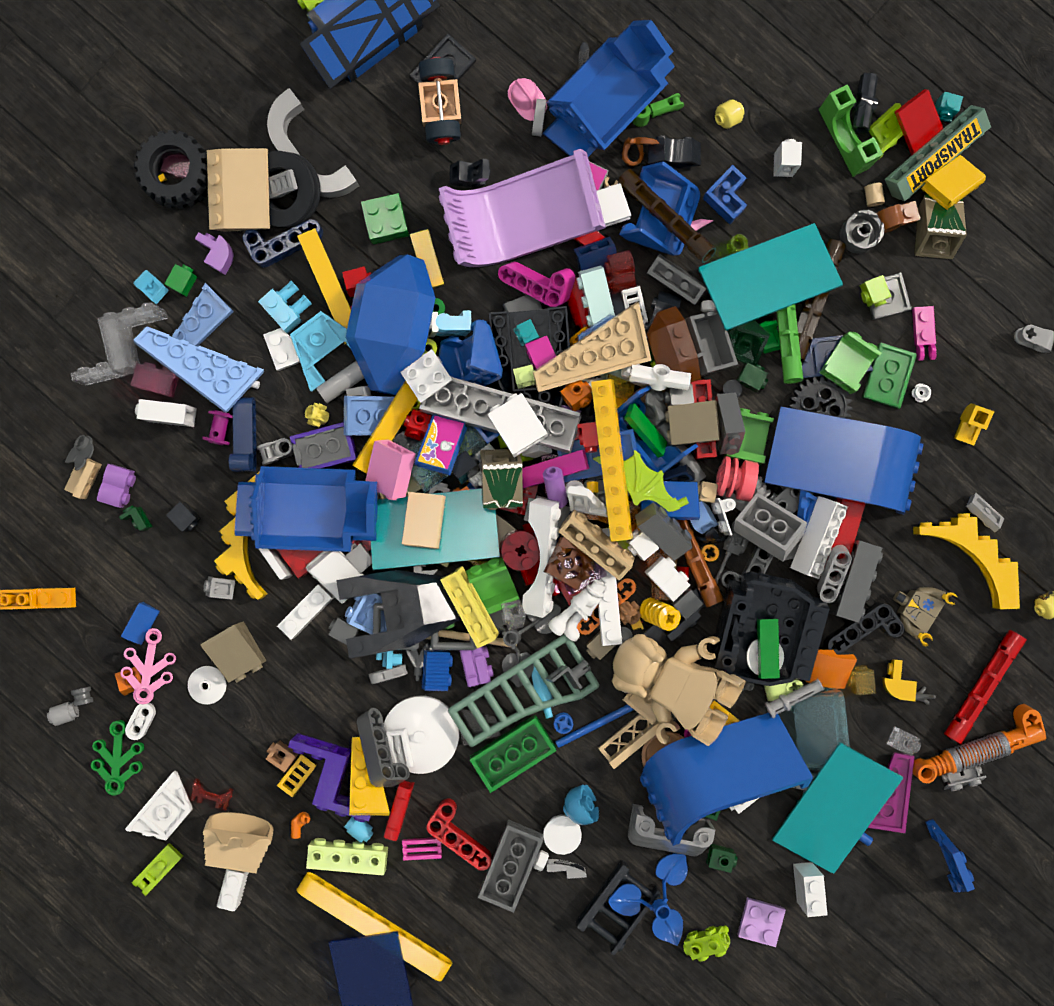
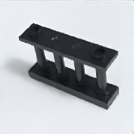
M623 860L619 862L576 920V926L582 932L586 927L592 928L611 943L610 951L613 955L624 948L625 940L649 909L644 904H641L639 913L633 915L629 921H626L606 906V900L618 889V884L621 881H626L628 884L636 885L641 893L646 896L645 901L650 905L655 900L660 899L661 893L658 886L655 885L652 890H649L629 875V866ZM598 912H603L623 928L617 937L594 921V917Z

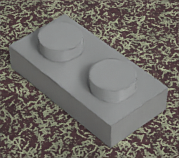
M977 493L973 494L966 507L972 514L981 519L986 527L994 532L998 531L1002 526L1004 518Z

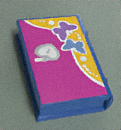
M433 414L420 450L417 453L415 465L451 475L467 431L466 423Z

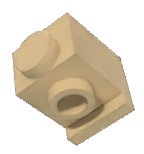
M704 481L698 482L699 501L715 503L718 485Z

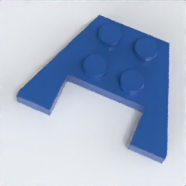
M933 819L926 821L925 823L931 838L939 843L951 874L947 875L953 892H969L974 890L975 888L972 883L974 877L965 866L967 860L963 852L956 848Z

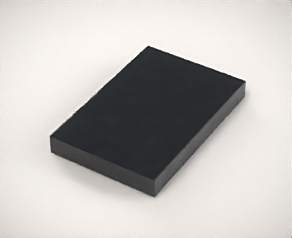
M449 34L424 59L441 57L453 60L455 77L452 80L457 79V81L476 62V58ZM419 66L410 74V78L418 85L422 82Z

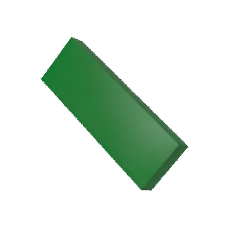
M635 403L629 405L625 420L658 458L664 456L668 442Z
M757 619L759 678H780L778 619Z

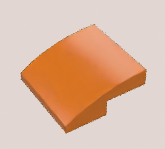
M818 650L810 681L805 680V682L811 683L818 679L823 687L844 689L857 659L854 654L837 655L834 650Z

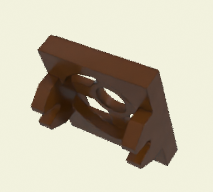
M560 537L543 572L572 589L578 590L582 581L590 577L588 572L593 570L591 565L593 559L568 539ZM565 549H571L568 556H561L565 554ZM577 552L582 558V567L576 565L574 558ZM566 558L572 560V567L570 569L564 567V560ZM558 563H560V566L562 568L560 574L557 570ZM574 570L578 573L573 578H565L568 571Z

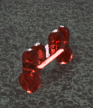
M196 778L192 787L191 801H194L196 796H198L197 802L202 803L203 798L216 801L215 808L220 809L223 803V810L226 811L233 794V789L230 788L227 793L222 795L204 791L199 783V779Z

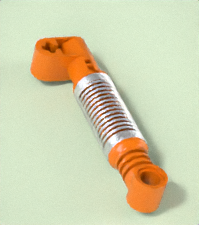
M1018 705L1013 712L1016 729L1008 732L1000 731L967 744L958 745V747L948 748L942 754L930 759L914 760L912 774L923 783H931L937 776L942 774L959 773L965 769H971L972 767L974 768L975 766L977 767L978 765L1011 755L1014 750L1046 740V733L1041 715L1037 710L1028 705Z

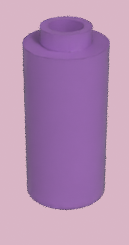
M549 467L543 472L548 500L559 502V508H563L568 503L563 472L559 467Z

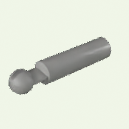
M355 361L316 387L325 402L329 403L345 392L346 389L363 380L364 376L357 361Z

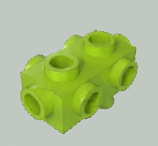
M725 925L719 927L710 926L704 931L690 932L683 945L685 954L690 955L692 960L698 959L699 962L707 960L710 955L715 954L716 957L725 955L730 945L728 927Z

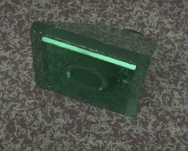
M755 320L727 330L737 361L752 365L757 364L770 334Z

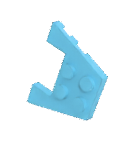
M322 311L290 334L311 392L325 382V379L315 368L314 364L343 342H346L349 346L345 338L347 329Z

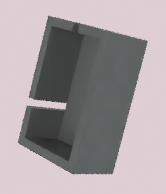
M717 310L685 319L698 356L701 377L738 365L728 331L725 330Z

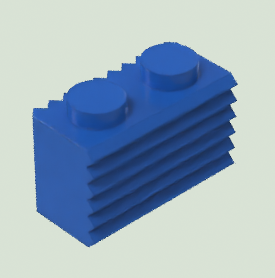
M424 650L423 690L448 691V686H451L452 681L449 667H452L453 663L450 652L447 650Z

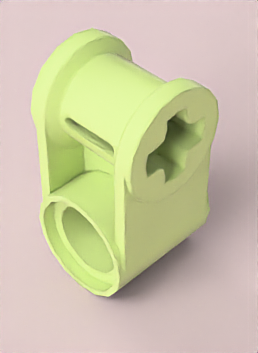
M794 678V681L774 686L764 685L767 700L774 701L781 694H790L794 692L793 689L797 690L803 687V684L799 679Z

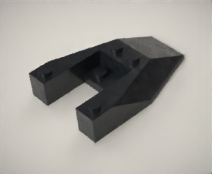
M394 570L336 580L339 600L381 593L387 627L386 632L346 639L349 659L412 647L461 620L440 581L443 576Z

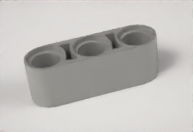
M836 545L832 548L817 585L818 594L821 600L826 603L836 600L851 564V555L843 545ZM839 554H846L844 558L837 559V556ZM833 571L839 572L836 576H830V573ZM825 589H832L830 593H823Z

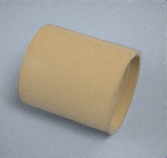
M874 183L864 187L867 207L879 206L885 203L882 183Z

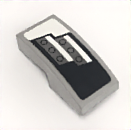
M561 859L547 860V872L566 871L567 879L587 877L585 867Z

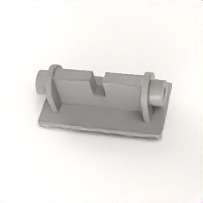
M980 766L965 769L962 771L964 776H961L960 772L955 774L946 773L942 775L943 782L948 784L944 787V790L951 788V791L963 789V785L967 784L970 787L982 784L981 781L986 778V775L980 776L982 774Z

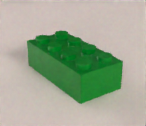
M533 715L472 754L470 762L491 793L554 753L556 746L537 716Z

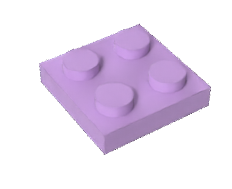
M747 897L737 933L738 937L776 947L786 909Z

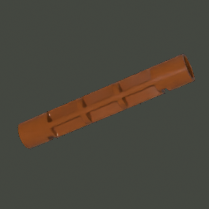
M677 520L683 530L686 529L692 536L691 543L693 548L684 555L687 560L686 563L687 565L689 564L698 584L697 588L705 606L709 607L723 601L724 598L716 580L711 575L704 559L705 556L702 554L693 534V529H691L687 520Z

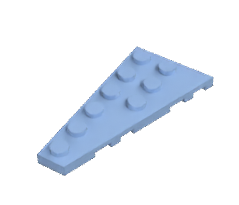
M146 327L134 339V343L225 413L232 408L264 373V369L254 368L245 362L235 361L218 352L189 344L188 341L170 337L169 334L150 327Z

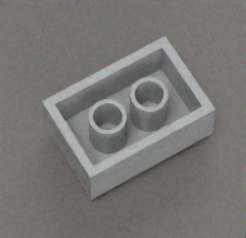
M757 492L735 519L733 531L779 560L784 561L804 535L807 522Z

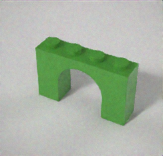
M847 84L831 92L819 108V112L850 173L854 177L870 169L883 153L875 137L862 143L852 129L850 110L856 103V100Z

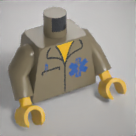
M919 587L917 590H910L907 595L899 590L894 595L893 600L900 604L897 613L900 615V621L903 623L904 630L914 638L920 639L922 645L927 647L928 644L923 642V640L930 638L933 641L932 636L927 632L944 606L945 602L943 600L949 605H955V603L949 602V597H957V595L951 592L946 594L945 591L933 587Z

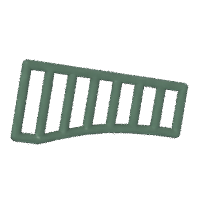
M563 634L448 709L449 715L470 747H474L499 730L528 715L556 705L582 699L599 688V683L591 670L584 674L590 685L582 690L573 688L565 674H563L564 679L573 694L561 696L553 682L545 679L549 675L539 659L549 653L558 668L562 665L565 666L556 651V648L564 643L578 664L584 660L572 640ZM533 664L554 699L542 702L523 669ZM517 674L535 705L524 709L507 680ZM498 685H501L517 711L509 717H506L491 693V690ZM483 695L499 719V722L489 727L474 703L475 700ZM466 706H468L483 732L475 737L471 735L457 713Z

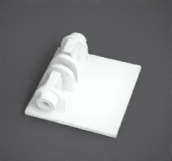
M432 349L401 372L420 403L452 381V378L442 365L441 359L436 356Z
M715 498V503H712L711 507L713 513L718 515L719 531L723 532L724 535H732L725 512L733 510L736 503L733 499L720 500V498Z

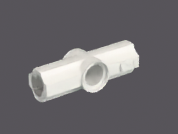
M632 364L629 382L649 384L651 388L657 391H662L666 387L688 390L691 373L672 371L663 364H657L653 368Z

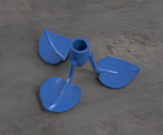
M673 853L663 857L658 862L656 875L658 878L663 879V899H657L650 905L645 900L640 899L641 891L636 885L624 884L610 896L608 903L611 908L619 914L633 916L639 913L640 903L644 904L650 910H653L656 915L652 923V931L655 936L678 946L683 932V920L680 913L670 909L667 904L666 882L675 886L685 880L688 872L686 855Z

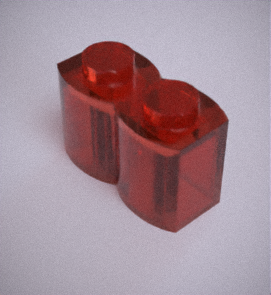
M630 250L608 255L604 267L608 274V277H606L608 288H611L613 294L636 287L634 260Z

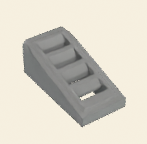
M292 169L268 178L269 199L280 198L298 188Z

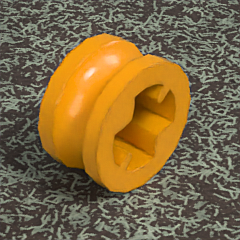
M707 544L701 549L706 561H714L719 556V550L715 545ZM711 547L713 548L712 552L714 553V556H710V558H707V553L705 552V550H710Z

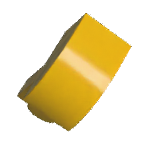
M969 404L960 417L961 423L954 438L975 445L981 428L987 430L994 411L975 404Z
M892 659L891 663H888L887 674L890 675V678L882 677L885 690L895 698L915 701L917 682L901 680L902 660Z

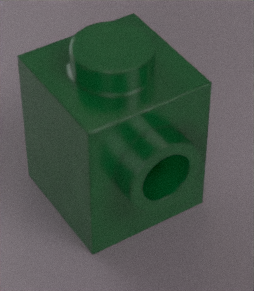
M746 363L736 381L744 387L757 392L760 389L763 390L766 386L768 373L764 371L765 368L758 364Z
M711 844L706 863L710 868L731 873L732 868L736 867L737 856L731 848Z

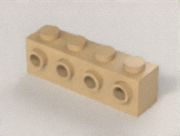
M574 509L563 521L558 532L619 581L632 568L635 559L633 554L628 549H623L618 545L617 541L611 542V538L603 533L598 525H593L588 521L583 513L577 512Z

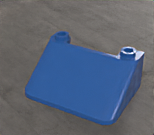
M665 162L643 166L640 178L691 226L700 199L698 187ZM642 206L636 226L632 223L625 224L620 232V236L628 241L672 256L681 254L684 244L673 233H670L655 216H652L644 206Z

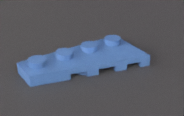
M206 283L202 287L203 290L192 303L193 306L188 314L186 313L182 319L183 322L172 335L173 338L185 340L189 344L199 346L234 312Z

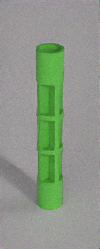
M794 304L776 311L783 380L787 384L803 381L796 307Z

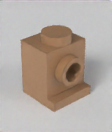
M281 741L276 744L273 742L267 750L269 755L266 760L283 772H286L298 756V753L293 752V749L288 748ZM279 751L285 753V757H281Z

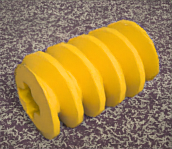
M647 598L640 607L641 618L646 622L666 631L673 630L679 625L681 615L673 606L654 598Z

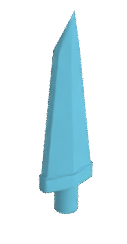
M534 667L532 672L534 689L542 702L553 699L549 689ZM551 707L543 709L546 719L553 717Z

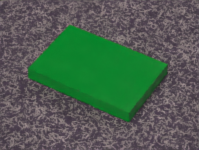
M879 343L877 350L882 354L873 360V371L869 373L862 398L900 409L917 354Z

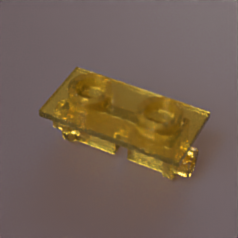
M608 374L607 379H604L614 380L615 396L617 398L627 401L633 396L635 384Z

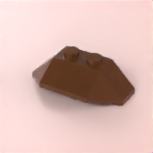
M676 306L657 312L646 334L656 365L663 364L672 371L691 373L690 383L701 380L698 356L685 319Z

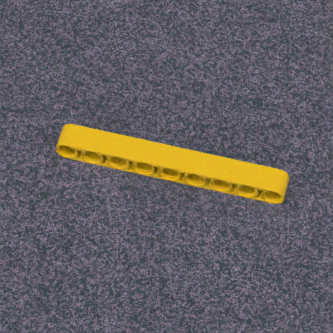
M307 872L298 886L297 892L301 896L433 979L442 981L451 967L452 961L448 957L314 873Z

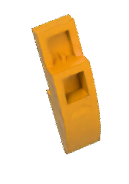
M75 588L0 590V609L76 607Z

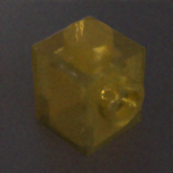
M866 665L855 666L848 679L851 693L855 695L876 694L874 670L867 668Z

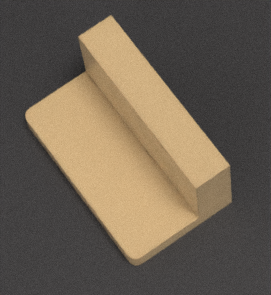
M87 459L86 464L80 470L76 471L73 469L65 490L72 493L74 497L87 499L102 464Z

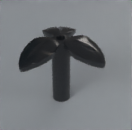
M714 527L706 532L705 537L695 536L696 541L705 544L709 542L718 543L726 538L725 535L719 537Z

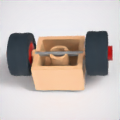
M441 57L423 60L419 63L420 79L422 81L419 83V92L426 140L429 143L439 145L458 141L461 138V113L457 79L452 80L455 77L453 60Z

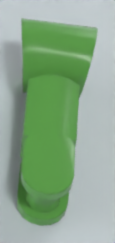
M677 93L663 100L651 103L649 106L647 105L632 122L638 127H643L649 122L650 115L653 118L680 110L684 107V103L680 101V94Z

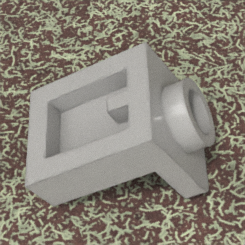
M208 576V580L204 582V592H206L208 597L232 599L235 580Z

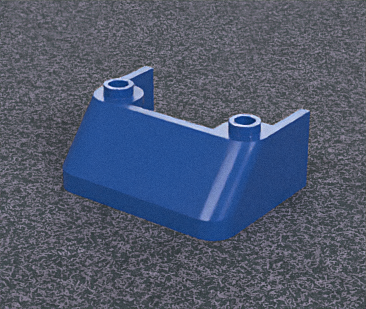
M650 385L637 391L617 409L620 431L628 430L626 423L623 421V416L627 413L629 405L633 403L639 404L641 406L639 409L645 415L646 407L640 398L652 389ZM635 437L637 450L643 462L649 469L656 472L662 470L665 473L698 447L697 444H694L684 452H681L676 446L669 445L665 449L664 456L658 458L644 441L638 440Z

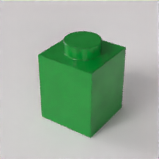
M175 264L165 285L187 297L197 276L192 273L193 269L184 264L180 267Z

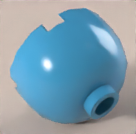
M580 785L571 789L567 793L565 805L563 806L565 815L569 816L574 823L579 825L594 823L599 818V809L594 807L593 801H596V798L588 785Z

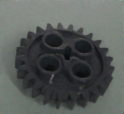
M823 376L819 377L818 381L816 377L811 378V383L808 379L805 380V386L799 384L798 388L800 391L794 390L793 393L796 397L789 399L794 404L788 406V408L807 412L835 399L834 403L814 413L832 416L829 410L830 407H834L837 410L835 417H851L847 411L851 410L852 407L847 406V403H850L852 400L845 398L849 393H843V389L841 387L838 388L837 384L831 383V380L828 378L824 381ZM821 390H825L828 393L827 399L821 397ZM804 399L810 400V408L804 406Z

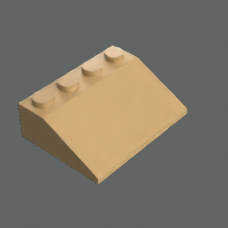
M268 149L207 150L209 229L224 232L270 229Z

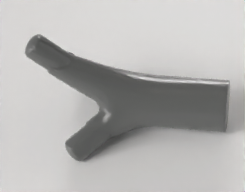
M923 686L920 691L916 692L915 701H922L928 705L929 701L927 699H935L936 695L923 694L926 690V687Z

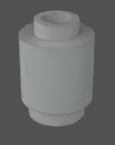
M66 702L51 707L47 713L49 723H53L54 726L73 721L76 717H79L78 707L74 706L73 702Z

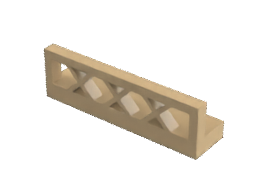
M638 714L599 746L598 749L606 757L613 769H615L656 735L657 728L661 725V722L656 721L652 725L647 721V727L644 730H635L637 721L646 720ZM624 732H632V740L628 743L621 742V735ZM609 744L618 745L617 752L610 757L605 748Z

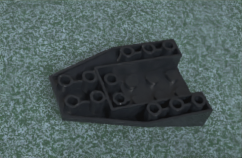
M567 306L541 310L489 313L490 327L503 369L502 378L498 380L501 390L517 395L522 393L525 398L561 407L563 399L560 391L566 385L541 392L537 391L536 385L518 389L513 369L532 364L526 353L525 345L521 346L513 329L517 325L531 319L539 338L547 336L557 356L570 347Z

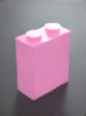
M390 440L374 441L365 481L377 482V493L384 494L389 500L406 497L416 453Z

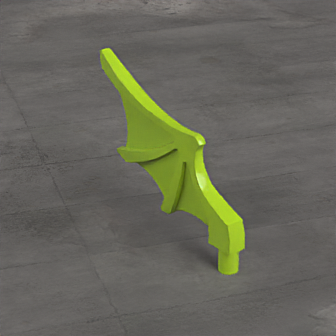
M634 450L632 457L624 460L627 490L634 505L638 506L640 502L650 500L657 502L668 512H673L689 504L687 497L677 500L676 497L672 498L668 494L663 482V471L656 472L649 469L636 450ZM600 456L593 458L594 461L601 464Z

